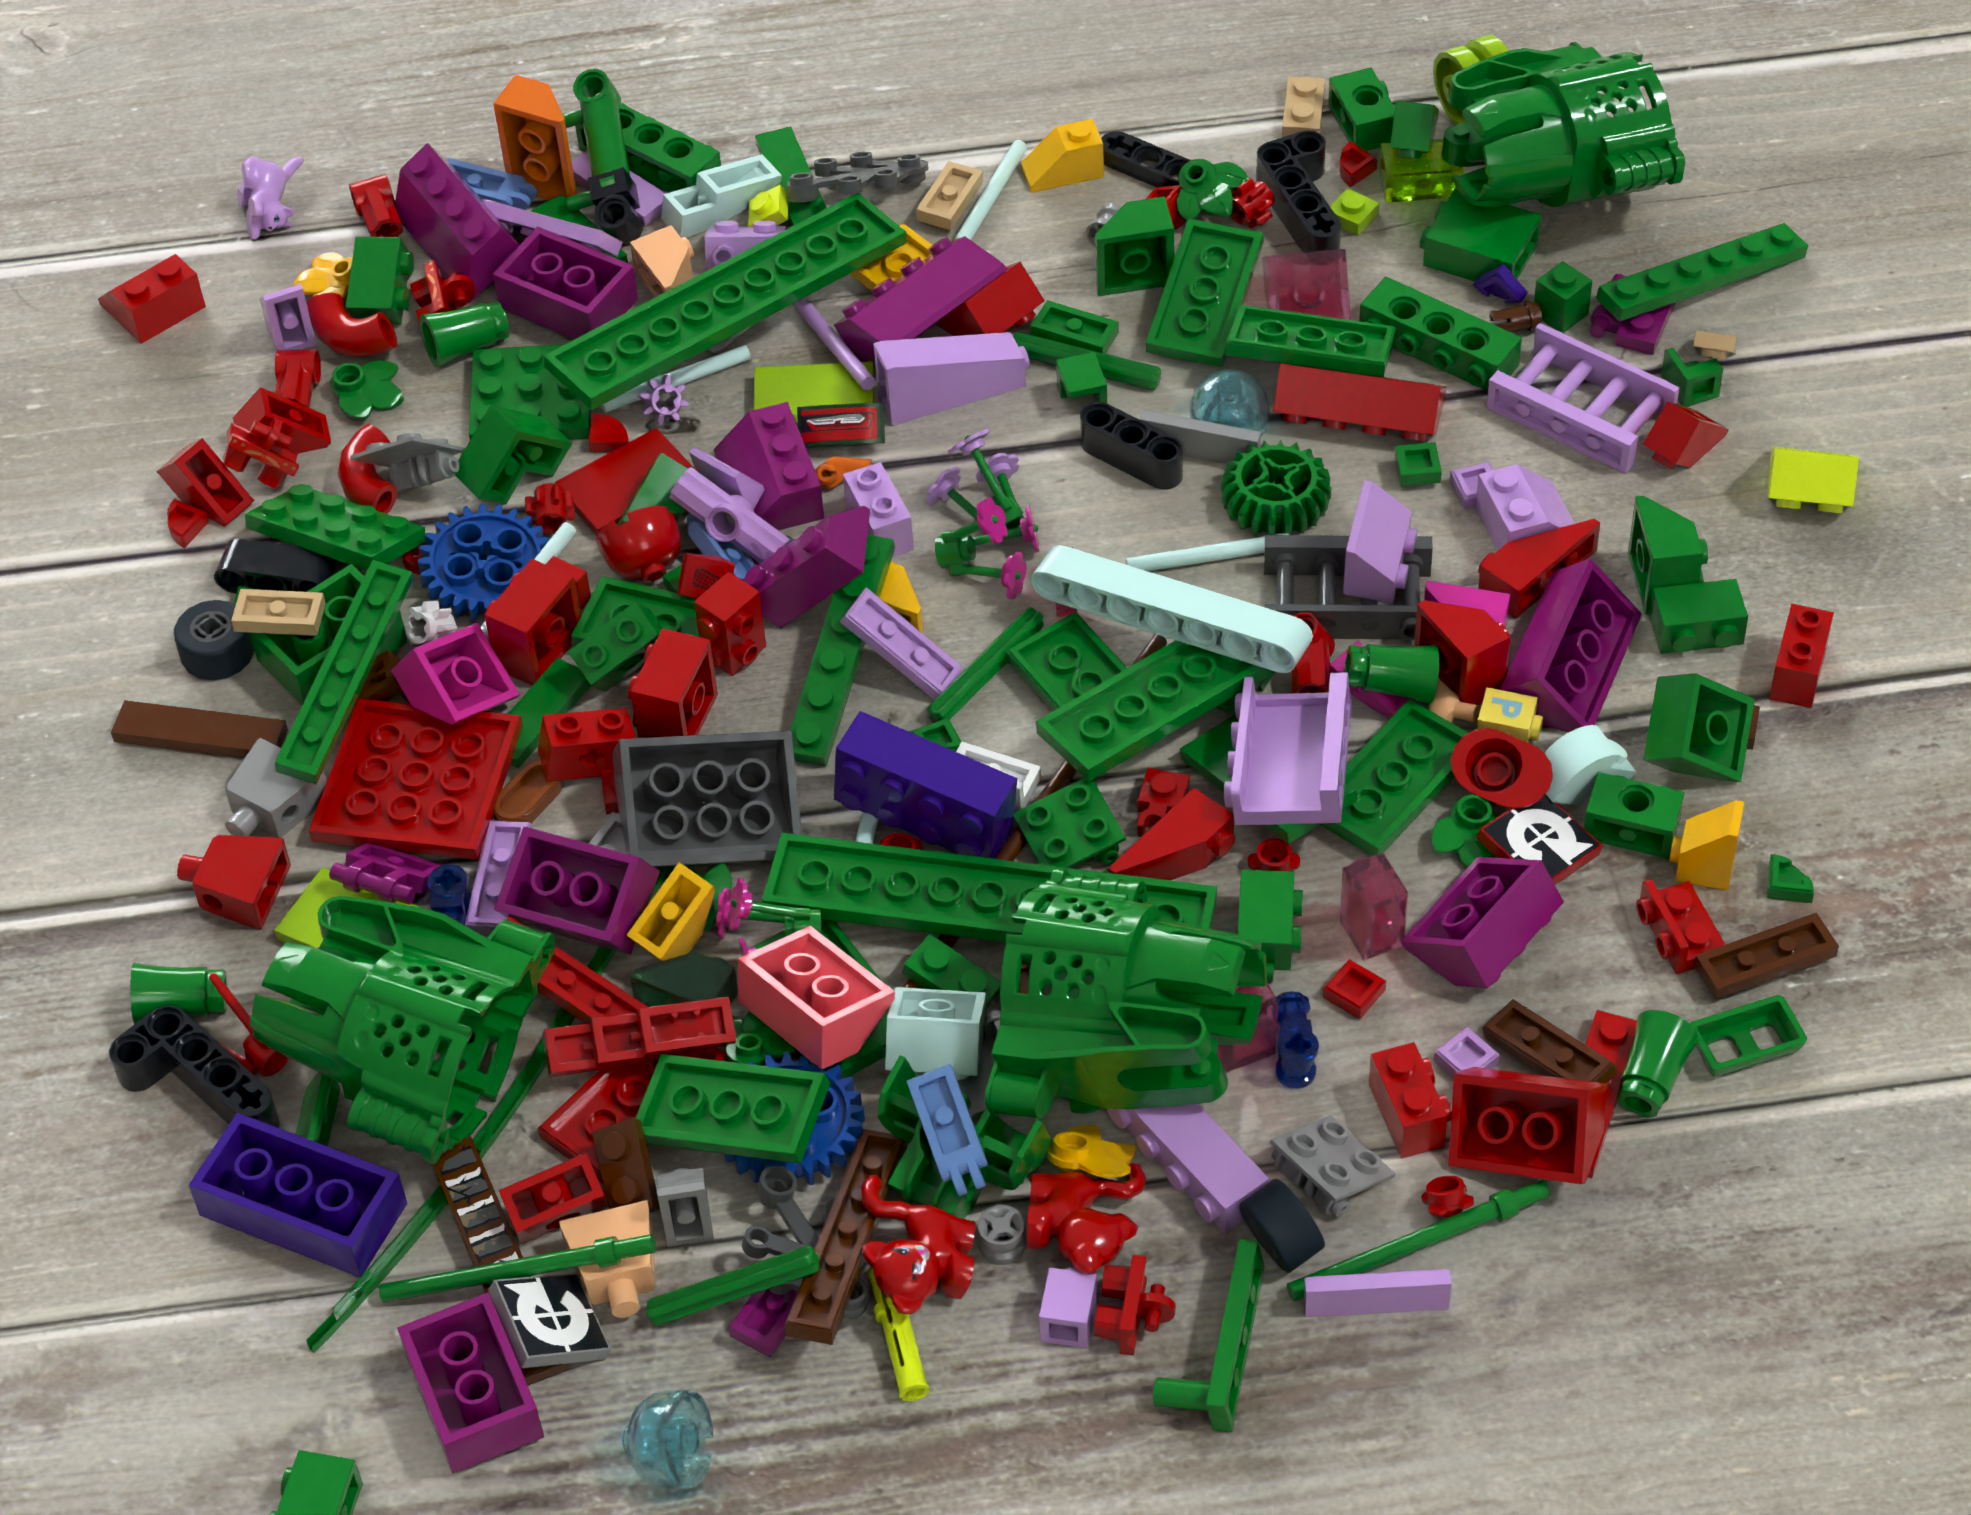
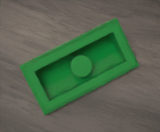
M319 1072L314 1076L305 1090L296 1135L328 1147L340 1094V1087L337 1081Z

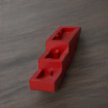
M729 997L639 1008L637 1013L593 1018L588 1024L544 1029L542 1033L549 1078L659 1060L661 1054L680 1056L736 1042Z

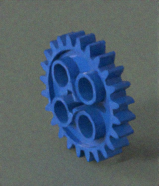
M480 504L478 513L473 514L465 506L463 507V517L459 518L450 512L448 513V525L437 521L435 522L436 534H425L426 545H421L419 548L421 558L418 559L419 574H421L422 587L428 588L429 599L439 598L440 609H446L453 605L454 617L456 618L464 611H469L470 621L474 622L479 613H486L489 604L501 596L509 586L512 577L517 572H521L531 559H535L550 539L549 537H543V527L541 525L532 527V517L529 515L518 520V510L516 508L505 515L502 514V506L500 504L495 507L493 512H487L486 506Z
M784 1052L781 1063H775L770 1055H766L765 1063L768 1067L825 1073L830 1081V1086L821 1109L827 1110L820 1111L801 1164L725 1154L726 1162L736 1161L737 1173L739 1175L751 1169L754 1183L759 1182L763 1170L770 1166L785 1167L795 1175L796 1179L804 1177L810 1186L814 1185V1173L818 1171L827 1178L832 1177L830 1164L834 1163L845 1167V1152L853 1153L857 1145L856 1139L863 1132L862 1123L865 1122L864 1106H862L860 1091L854 1090L853 1078L846 1077L842 1079L841 1066L839 1065L832 1067L828 1071L827 1068L821 1070L815 1064H809V1059L803 1054L798 1062H792L789 1052Z

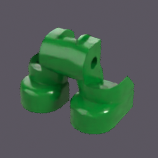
M900 1055L880 1091L877 1115L881 1124L889 1132L898 1138H902L909 1144L888 1185L892 1190L903 1195L905 1203L912 1205L914 1201H917L923 1205L931 1204L947 1211L953 1216L965 1219L977 1202L983 1187L976 1189L970 1173L962 1175L968 1193L962 1196L958 1195L953 1180L943 1182L907 1084V1080L917 1076L907 1059ZM963 1094L969 1110L971 1108V1101L967 1095ZM987 1107L975 1127L988 1162V1166L980 1168L984 1181L1007 1190H1015L1024 1183L1028 1173L1036 1172L1052 1145V1139L1042 1121L1036 1119L1027 1136L1009 1126L999 1116H992Z

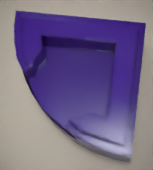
M1504 264L1478 276L1472 284L1483 295L1489 297L1492 294L1506 299L1505 303L1509 304L1522 302L1528 294L1526 289Z

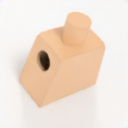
M647 1200L559 1221L566 1250L594 1245L596 1239L616 1236L618 1240L649 1234L654 1236ZM654 1253L621 1259V1263L614 1266L600 1268L597 1264L574 1268L575 1273H578L591 1304L597 1305L609 1302L612 1315L618 1318H626L636 1314L640 1310L637 1295L651 1292L655 1288Z

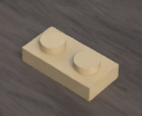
M1288 76L1282 137L1307 130L1320 133L1325 78Z
M948 161L917 207V221L952 231L982 185L983 171Z
M1696 330L1693 346L1702 348L1701 356L1726 360L1727 352L1736 354L1738 337Z
M240 589L231 622L234 632L317 636L326 603L323 593Z

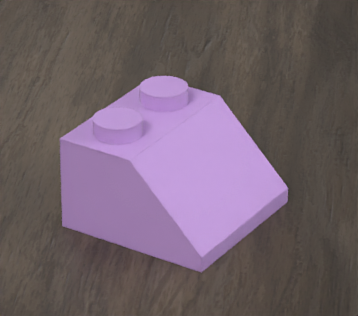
M1516 464L1478 474L1476 509L1498 550L1508 542L1575 524L1553 482Z
M1364 480L1346 549L1343 594L1393 604L1396 588L1403 590L1405 588L1409 565L1403 564L1405 553L1413 554L1418 529L1411 528L1412 511L1372 481Z

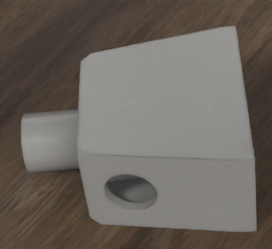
M259 738L226 785L225 791L233 813L225 823L227 830L233 836H249L256 828L274 837L284 836L317 809L327 782L324 770L317 784L278 773L275 769V761L281 748Z

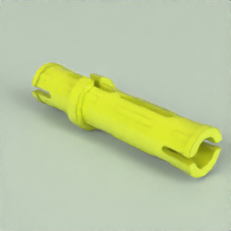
M870 1267L867 1274L876 1300L873 1312L876 1321L882 1324L889 1357L899 1389V1397L903 1401L909 1402L922 1399L928 1395L930 1387L926 1381L910 1315H903L897 1312L891 1299L878 1287L874 1276V1269Z

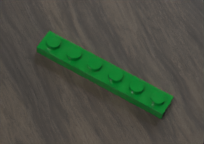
M1782 223L1600 285L1596 299L1620 322L1805 258L1809 245L1788 225Z
M868 535L864 572L833 594L790 731H792L795 761L827 766L865 646V642L839 621L866 587L880 598L895 551L893 539Z
M372 560L275 761L276 772L313 784L318 783L413 582L411 571Z

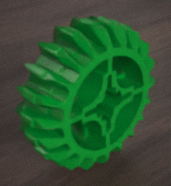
M1264 440L1261 448L1248 445L1245 453L1236 452L1233 462H1227L1223 479H1221L1222 504H1224V509L1227 510L1230 520H1238L1241 530L1252 527L1255 536L1261 532H1267L1269 535H1275V533H1289L1290 535L1293 530L1304 534L1307 525L1316 526L1319 518L1325 516L1329 500L1331 499L1330 475L1328 469L1324 468L1322 458H1314L1311 449L1300 451L1297 442L1290 447L1284 446L1281 440L1277 445L1272 446Z

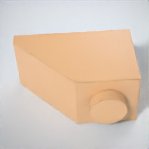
M672 225L630 242L634 270L654 297L692 278L690 259L694 258L692 246L686 237L681 238Z

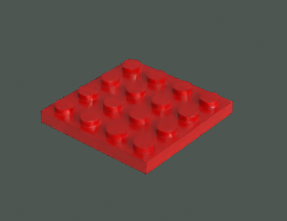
M357 699L309 828L311 841L356 847L369 843L401 852L478 860L489 822L493 817L498 795L503 788L523 727L521 716L482 712L451 725L412 707L411 704Z

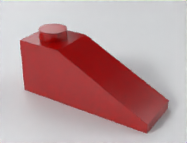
M1590 519L1506 543L1496 553H1489L1480 563L1478 568V589L1510 594L1508 614L1517 619L1542 597L1554 571L1586 560L1597 551L1600 522L1596 519Z
M1193 788L1108 868V873L1173 880L1205 869L1218 856L1223 857L1231 850L1235 842L1234 814Z

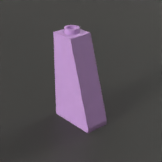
M1011 332L887 340L874 343L878 399L880 403H884V412L891 426L1026 387L1025 370L1030 368L1029 357L1024 346L1018 347Z

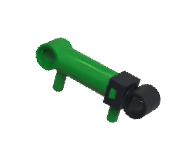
M596 68L588 69L582 72L573 84V91L580 102V109L564 113L563 116L566 128L579 124L584 126L592 177L588 178L590 190L567 197L565 203L567 209L571 212L595 205L594 217L602 231L622 241L621 246H628L631 241L640 237L643 231V223L634 210L640 208L637 187L630 177L619 113L621 96L606 73Z

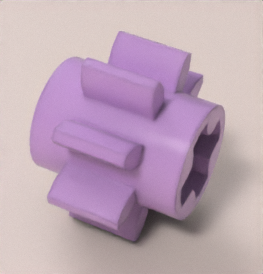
M670 375L663 376L661 385H658L654 379L648 380L649 390L646 393L637 394V397L640 399H645L646 407L640 413L642 415L656 414L655 424L662 425L665 415H669L673 421L680 420L676 411L680 406H689L687 401L681 400L680 392L685 389V385L671 386ZM658 391L670 394L671 397L666 401L669 406L668 408L656 406V402L660 399Z

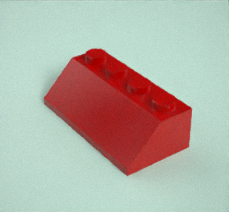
M1280 364L1273 412L1283 413L1282 421L1306 424L1307 417L1323 419L1322 427L1346 430L1347 423L1363 425L1362 433L1386 436L1388 428L1402 430L1403 439L1426 442L1427 434H1437L1447 386L1292 364Z

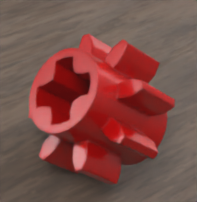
M1249 178L1239 185L1237 189L1231 190L1233 197L1231 218L1237 224L1242 226L1248 224L1249 228L1252 229L1273 217L1269 208L1274 205L1275 199L1271 189L1261 181L1254 183L1253 179Z
M553 483L537 486L534 491V497H525V512L527 516L532 517V525H541L543 533L555 534L566 520H575V505L573 504L572 492L564 493L561 486Z

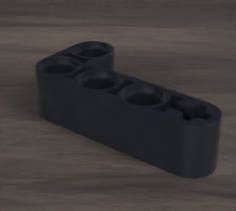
M1307 130L1266 142L1258 148L1256 182L1261 181L1271 189L1275 199L1272 208L1305 257L1313 264L1324 266L1336 262L1339 258L1341 223L1313 183V181L1320 179L1324 175L1325 138L1316 131Z
M166 1005L151 1011L117 1037L110 1046L109 1056L121 1086L128 1091H144L172 1072L228 1124L231 1123L237 1113L277 1128L280 1125L277 1110L267 1086L183 1010L176 1006Z

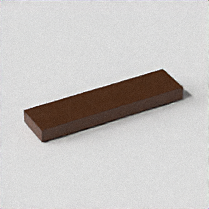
M124 700L111 735L114 742L245 758L259 738L281 748L288 728L286 720Z

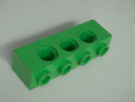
M621 103L619 113L629 170L645 181L670 193L696 185L698 172L721 166L720 152L712 146L705 145L685 135L683 132L670 128L654 118ZM583 124L576 125L578 146L580 149L587 151Z
M1386 276L1360 304L1359 321L1396 327L1392 348L1434 366L1438 370L1445 371L1469 382L1473 386L1488 391L1489 379L1497 370L1511 376L1519 367L1522 337Z

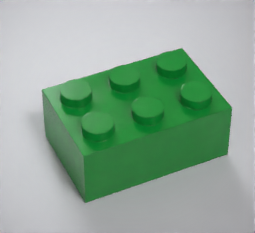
M352 564L307 591L323 593L326 603L317 636L250 633L257 661L301 705H303L364 578V575ZM400 609L378 655L387 650L392 653L408 643Z

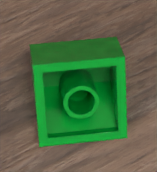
M1165 196L1126 202L1095 234L1096 289L1098 296L1165 287L1174 261V226Z
M1635 496L1628 555L1645 615L1650 613L1653 588L1704 582L1701 566L1708 562V548L1706 540L1699 539L1693 521L1645 496Z
M1697 673L1657 677L1643 760L1675 773L1729 782H1741L1755 699Z

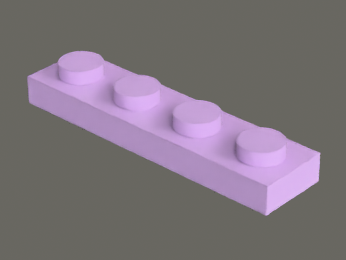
M483 199L484 204L510 234H513L515 228L521 230L520 235L527 238L538 226L601 253L618 257L623 242L601 230Z

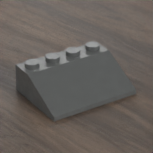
M792 731L619 739L612 751L615 792L627 854L642 858L655 868L676 867L679 862L684 866H700L721 863L773 861L781 833L802 835Z

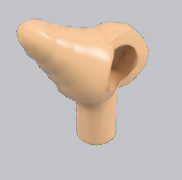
M1438 677L1434 699L1431 704H1428L1427 709L1453 724L1455 718L1478 722L1481 706L1461 702L1457 693L1452 691Z

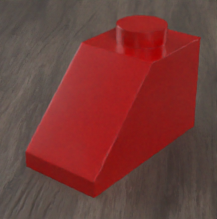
M261 387L233 417L234 424L249 431L255 420L267 426L273 417L281 419L283 424L280 432L292 437L287 449L297 454L327 448L331 444L325 414Z
M1667 401L1643 445L1655 451L1652 456L1655 461L1670 469H1674L1676 464L1691 468L1726 436L1729 429L1695 409Z
M203 438L184 447L156 471L182 502L207 512L208 518L223 527L228 525L254 502V499Z

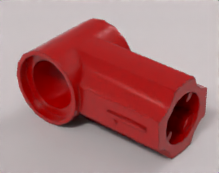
M386 174L349 184L355 210L359 217H363L370 237H398L403 233L402 223L395 208L393 192Z
M317 349L276 351L275 376L277 385L275 394L310 408L313 386L318 385L321 380V359Z
M1298 613L1294 617L1303 620L1310 627L1313 639L1295 668L1291 671L1292 694L1329 692L1331 673L1330 657L1335 650L1334 638L1311 613Z

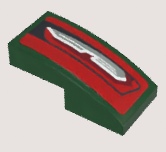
M884 403L797 407L798 429L806 448L885 444Z

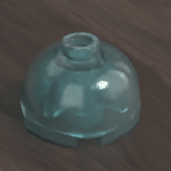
M1226 369L1207 375L1197 385L1191 399L1189 414L1191 419L1259 431L1262 437L1267 431L1270 407L1266 390L1254 376L1244 371Z
M668 1390L651 1394L635 1407L624 1429L622 1444L631 1465L638 1476L655 1487L667 1489L695 1488L705 1478L709 1469L712 1454L702 1455L705 1448V1438H713V1424L709 1408L703 1397L697 1392L688 1393L689 1390Z

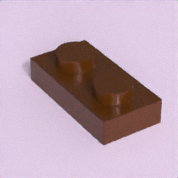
M630 1118L593 1131L592 1136L609 1209L647 1200L650 1213L660 1210L641 1120Z

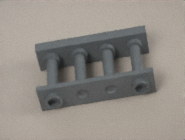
M1265 535L1264 575H1277V604H1265V608L1291 616L1302 612L1311 613L1334 639L1415 640L1417 604L1420 603L1419 577H1431L1432 536H1417L1413 554L1405 553L1403 564L1409 565V570L1403 590V605H1378V601L1361 598V605H1336V576H1344L1346 549L1350 536ZM1294 575L1319 576V605L1294 604Z

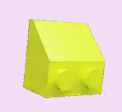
M1771 447L1767 497L1776 499V507L1801 509V502L1818 503L1817 511L1843 513V506L1853 507L1859 457L1851 454Z

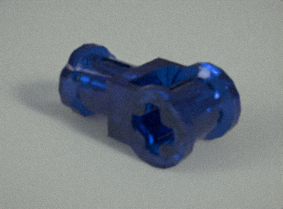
M441 865L432 871L428 879L429 889L432 893L431 909L465 925L472 895L467 889V874L458 865Z
M1283 992L1273 998L1269 1004L1270 1013L1276 1018L1278 1033L1276 1044L1278 1061L1276 1062L1275 1074L1283 1085L1299 1089L1307 1087L1315 1079L1316 1065L1314 1059L1318 1055L1319 1042L1312 1032L1311 1019H1307V1014L1311 1009L1309 998L1300 992Z

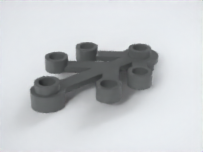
M855 152L850 154L851 167H838L835 158H820L814 161L815 175L822 178L813 179L811 173L790 175V182L787 183L788 200L791 202H808L818 198V188L838 185L840 194L852 195L862 192V189L875 181V187L892 188L897 186L898 183H917L926 179L925 172L929 170L928 162L920 160V155L917 154L901 155L898 157V162L873 160L871 152Z
M770 1166L764 1169L756 1191L764 1206L778 1211L797 1242L771 1234L763 1226H751L746 1230L742 1241V1250L749 1257L759 1259L765 1257L768 1253L777 1256L804 1246H812L814 1249L816 1247L819 1237L793 1199L797 1187V1179L785 1167ZM834 1199L829 1200L825 1206L822 1215L824 1224ZM756 1239L761 1241L763 1244H755L751 1240ZM864 1260L845 1310L844 1319L857 1318L868 1307L870 1295L867 1285L862 1279L865 1267L868 1265L866 1260ZM803 1278L768 1290L778 1295L787 1294L791 1289L798 1291Z

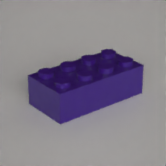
M859 711L836 747L834 800L841 802L843 806L850 810H859L871 814L889 827H898L917 835L926 843L940 845L959 855L994 859L1013 828L1018 778Z
M240 1113L235 1115L189 1184L200 1216L357 1277H361L365 1273L408 1204L399 1173Z

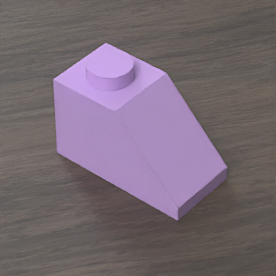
M301 284L264 295L259 299L266 327L276 350H302L316 345Z

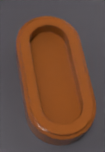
M541 760L529 762L499 793L493 812L494 821L530 822L532 824L559 795L563 788V780L546 782Z

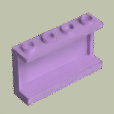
M1348 672L1330 673L1329 692L1259 695L1255 692L1253 677H1244L1243 692L1235 694V715L1239 722H1232L1231 726L1232 747L1236 748L1235 751L1228 752V774L1232 781H1225L1224 784L1225 807H1233L1235 825L1341 823L1352 707Z

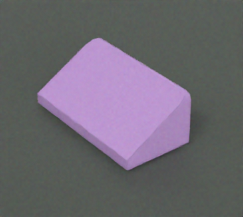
M691 448L689 454L697 472L729 495H740L746 498L754 510L765 491L762 484L698 448Z

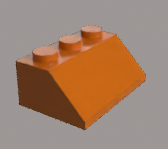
M515 75L493 103L505 172L525 178L528 184L536 187L538 191L536 197L551 200L560 194L565 198L576 195L565 119L549 84Z

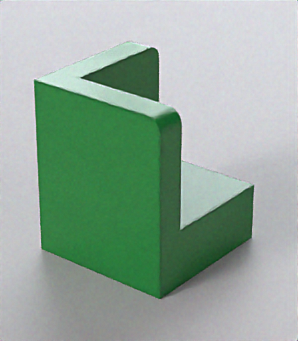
M1674 348L1664 350L1661 377L1679 387L1678 402L1681 406L1689 407L1719 397L1723 368L1716 358L1702 363L1692 361L1684 364Z
M1095 352L1056 360L1057 389L1061 399L1093 394L1095 402L1107 404V383Z

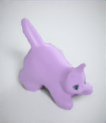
M251 156L243 162L241 168L243 183L238 187V202L240 207L248 206L247 228L251 240L258 239L261 228L272 231L281 227H292L287 218L294 214V210L283 206L280 200L283 196L286 182L303 164L304 159L298 156L289 159L282 169L273 161L261 160L255 156Z

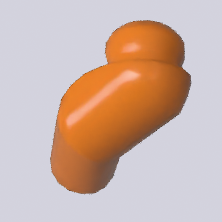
M840 456L829 458L819 465L815 471L821 488H835L843 482V474L872 465V459Z

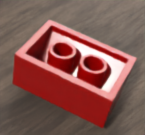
M1472 1067L1454 1073L1448 1166L1585 1184L1604 1131L1607 1084Z

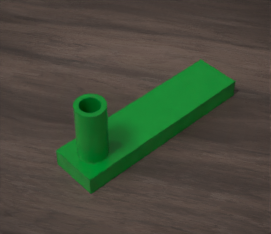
M1239 1239L1211 1380L1199 1381L1157 1377L1154 1383L1153 1403L1155 1407L1207 1411L1213 1431H1233L1265 1268L1258 1240Z

